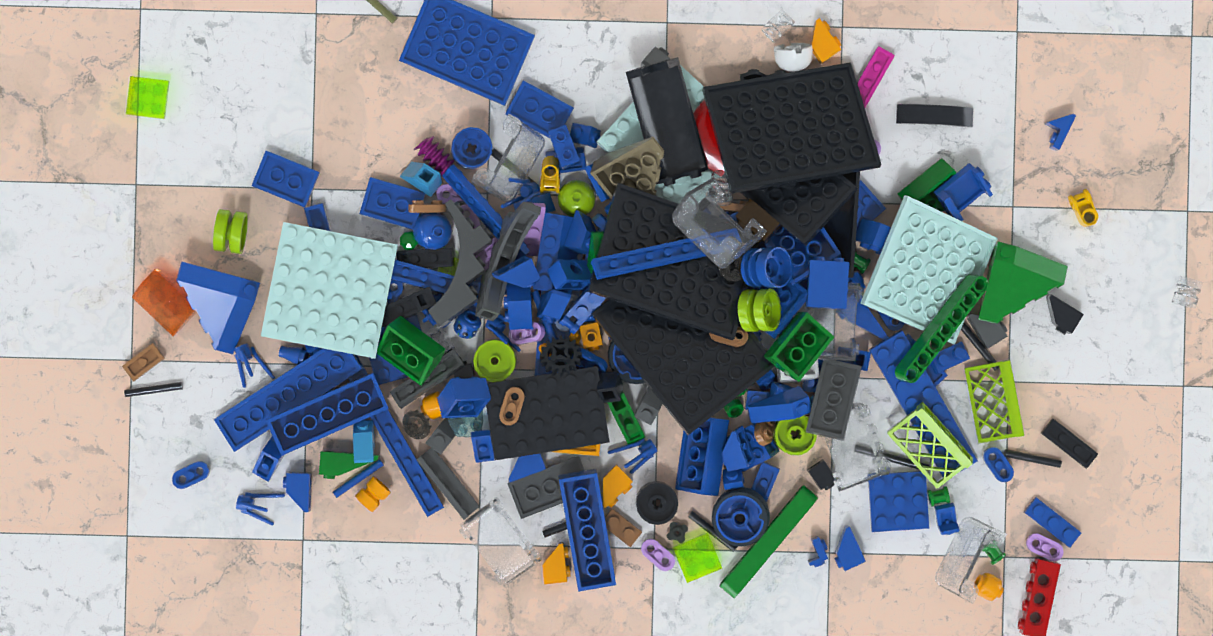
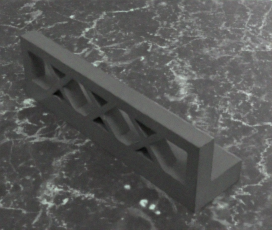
M453 349L442 356L440 363L423 385L420 386L410 378L390 391L397 405L402 409L465 367L461 357Z
M430 448L416 459L463 520L480 507L434 449Z

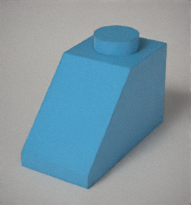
M362 420L353 424L354 463L374 462L375 433L373 420Z

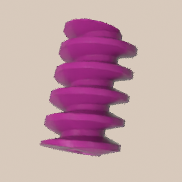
M434 136L423 140L414 150L420 149L418 156L425 154L423 162L430 160L428 166H435L434 170L440 172L442 177L455 160L448 161L447 159L450 154L443 155L442 153L445 148L437 149L439 142L432 143Z

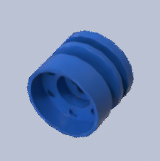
M469 127L463 129L456 134L452 142V157L459 166L465 169L479 168L488 161L492 154L491 139L485 131L479 128ZM468 144L476 146L474 154L466 151Z
M780 247L752 248L744 254L741 261L742 278L750 288H782L787 285L792 276L793 264L791 257L785 249Z

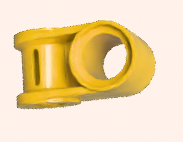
M547 156L542 161L540 193L544 191L559 193L560 191L559 160L554 156Z
M1083 189V192L1077 195L1068 196L1070 206L1075 212L1080 225L1090 227L1098 221V213L1087 189ZM1085 213L1091 214V223L1084 220Z

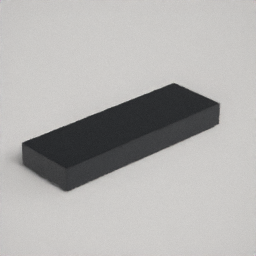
M453 247L436 250H399L396 253L397 261L423 268L454 267Z
M1053 418L1041 432L1044 437L1085 469L1090 466L1098 455L1097 452Z

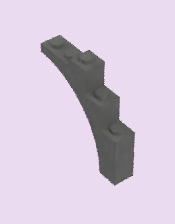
M451 199L445 203V206L453 218L458 231L460 244L459 262L448 290L428 310L440 329L477 303L476 296L478 293L472 285L470 287L468 285L484 274L485 270L483 267L486 265L479 256L477 258L475 256L492 244L490 238L493 237L487 228L483 229L481 225L473 229L475 225L469 217L465 218L462 214L463 208L458 202L454 203Z
M523 201L514 212H509L502 220L500 238L492 247L489 268L481 278L475 316L494 321L500 314L507 282L494 278L491 273L515 261L528 231L541 213V207L531 202Z

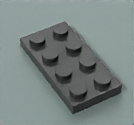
M826 358L823 359L806 433L844 441L862 366Z
M579 456L507 483L521 519L563 503L558 475L585 471Z

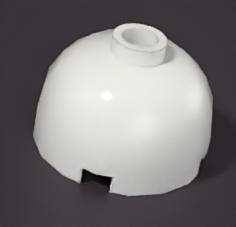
M790 43V46L785 47V44L774 47L776 63L781 69L789 71V73L807 68L812 61L813 50L812 45L809 43Z

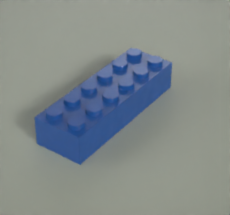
M370 373L266 419V423L281 456L389 408L374 374Z
M590 469L558 475L578 592L616 585L597 470Z

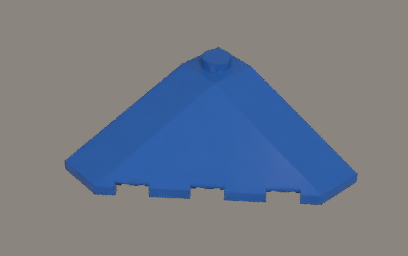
M181 261L176 281L180 287H184L188 295L186 296L192 310L196 309L200 317L198 320L205 333H209L213 341L211 343L214 350L233 354L255 303L260 283Z

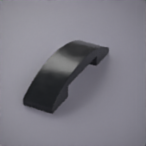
M897 104L896 124L973 127V108L945 105Z
M427 287L387 304L382 327L389 325L399 316L406 318L434 306L436 300L431 288Z

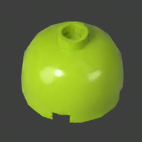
M571 180L561 187L557 199L562 212L569 217H574L576 210L585 215L589 214L594 208L596 197L594 190L588 183L582 180Z

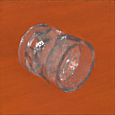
M714 171L711 174V188L708 192V200L717 206L730 205L733 200V193L731 194L725 171Z
M1179 276L1176 284L1178 291L1174 292L1172 303L1196 309L1199 299L1196 294L1201 292L1203 282Z

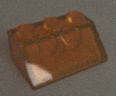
M154 269L132 296L173 337L197 313L196 309L192 310L186 295L159 269Z

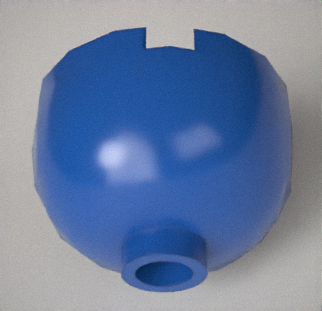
M430 212L423 213L417 218L415 227H413V235L420 246L425 249L436 250L443 248L449 243L453 230L447 217L441 213Z

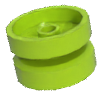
M218 210L213 233V249L215 251L225 252L229 245L231 253H243L248 227L247 213L236 211L232 218L230 210Z
M750 289L744 290L741 293L738 302V317L741 327L745 332H758L759 330L774 331L777 329L781 318V305L778 294L774 289H760L759 291Z
M499 339L488 340L480 345L475 352L473 360L478 375L481 378H486L489 382L503 381L508 378L514 371L517 362L516 353L512 346L505 344ZM493 357L499 360L496 365H494V362H491Z
M801 416L796 419L776 421L773 438L776 445L783 452L790 455H802L814 446L817 435L806 433L809 418ZM792 430L798 432L796 437H792Z

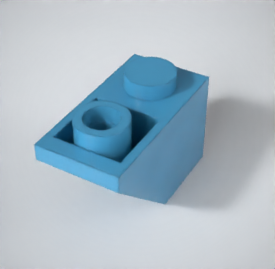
M411 161L400 175V178L430 197L442 184L440 173L425 163Z

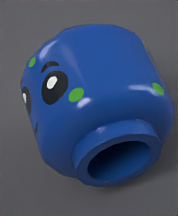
M467 310L457 317L453 327L459 337L471 339L476 336L481 326V319L475 316L476 312Z

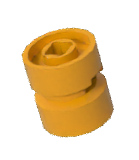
M372 476L366 483V489L361 488L355 497L369 511L374 512L380 505L379 501L385 500L391 491L379 479Z

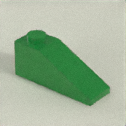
M622 390L621 401L608 402L607 404L627 444H631L645 438V435L637 419L634 417V413Z
M321 451L319 475H324L323 478L335 479V476L342 475L371 462L354 463V453ZM374 454V461L380 459V455Z

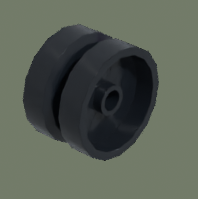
M653 481L642 486L637 493L635 503L637 511L643 520L649 524L660 525L673 519L678 509V499L671 486L664 482ZM656 499L660 500V505L658 506L653 504V501H656Z

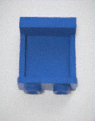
M968 163L934 191L947 215L963 221L964 219L960 214L962 210L983 193H986L989 197L993 195L990 190L992 186L983 178L985 174L978 166L975 168Z
M814 256L813 260L808 261V294L805 307L847 309L849 262H844V258H833V261H825V257Z

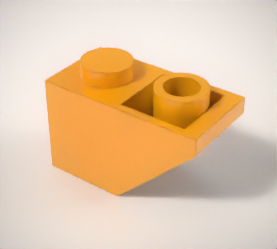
M819 18L814 24L811 45L814 56L822 64L841 51V43L836 36L832 37L829 32L831 29L825 20L821 21Z
M617 464L603 477L604 508L607 506L613 507L619 501L617 497L621 493L625 495L633 487L631 485L633 480Z
M563 542L556 546L542 564L544 584L567 582V577H571L570 565L566 566L565 558H569L568 546L564 547Z

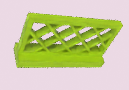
M1010 359L964 368L978 443L1024 436ZM1000 366L1001 374L997 380L987 374L991 367ZM978 370L983 374L978 383L970 379L969 371ZM985 376L995 382L989 391L979 385ZM1001 377H1002V382H1003V384H1001L1000 382H998ZM996 384L1004 388V394L1000 399L991 393ZM977 387L987 393L981 402L975 399L973 395ZM988 395L998 400L992 410L983 404ZM1000 402L1007 406L1008 409L1004 417L994 412ZM981 406L990 411L985 421L977 416V411ZM992 413L1002 419L996 429L987 423ZM1008 414H1009L1010 422H1009L1008 420H1006V417L1008 416ZM1005 421L1011 425L1012 433L1003 434L998 429ZM984 425L994 430L990 437H981L980 431Z
M924 402L917 405L914 411L887 431L892 440L936 489L965 467L967 469L973 464V457ZM917 416L921 420V427L909 426L910 420ZM898 429L907 430L906 438H898L894 432ZM909 430L920 431V440L908 439ZM922 432H931L934 435V440H922ZM908 443L919 444V452H910L907 448ZM921 444L933 445L932 454L921 453ZM935 445L944 446L946 448V455L934 454ZM920 457L932 458L931 466H923L920 463ZM934 458L946 459L945 468L933 467ZM948 459L956 460L960 465L955 469L947 468ZM933 471H943L944 477L937 482L932 476Z

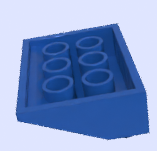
M782 226L765 244L767 248H783L790 255L793 270L789 282L792 286L809 277L808 261L813 260L814 256L825 257V261H833V258H842L840 251L824 227L806 246Z

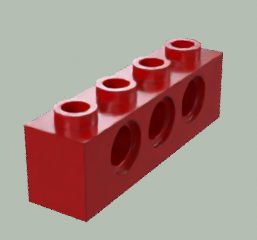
M1035 558L1034 562H1031L1030 573L1032 575L1030 581L1028 580L1026 584L1027 598L1022 602L1023 617L1018 621L1019 633L1022 635L1046 636L1061 567L1060 563ZM1045 574L1046 582L1039 584L1038 577ZM1041 593L1042 601L1035 603L1034 596ZM1033 612H1037L1039 617L1036 621L1032 622L1030 615Z

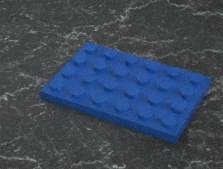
M424 0L399 61L505 106L535 35L454 0Z

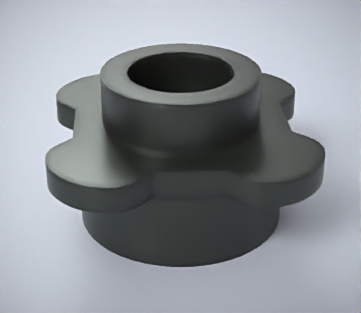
M676 522L670 523V532L667 534L668 540H677L679 543H683L688 527L686 525H679Z

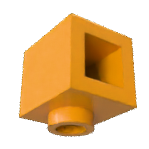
M598 323L580 326L584 349L588 348V351L599 350V345L603 344Z

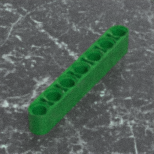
M969 274L963 279L895 369L897 379L914 383L920 378L987 290L988 280L984 276Z
M805 485L801 486L769 524L764 535L749 548L720 583L719 587L732 598H735L814 505L818 496Z

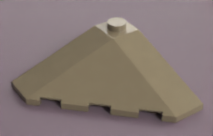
M650 137L612 151L595 160L590 174L611 200L617 183L656 196L657 190H655L656 182L659 181L661 171L659 166L660 160L664 156V150L654 137Z

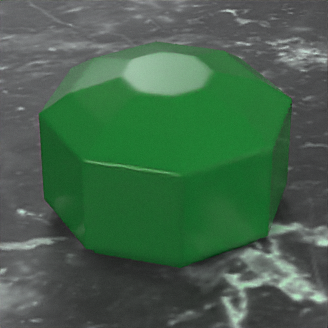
M404 232L400 237V245L405 250H414L418 245L414 239L413 232Z
M734 399L724 407V410L729 418H736L742 414L744 407L739 399Z

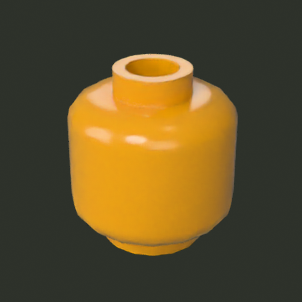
M433 392L422 399L420 408L424 416H428L430 419L441 417L437 399L441 392Z
M990 573L978 575L974 582L976 594L989 601H993L996 597L1000 598L1004 590L1001 579Z

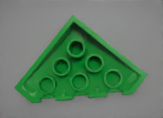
M998 242L992 252L987 275L988 288L983 294L978 319L998 324L1004 320L1003 317L1010 313L1015 314L1026 307L1025 304L1046 296L1048 291L1054 287L1058 289L1065 283L1068 266L1023 248Z

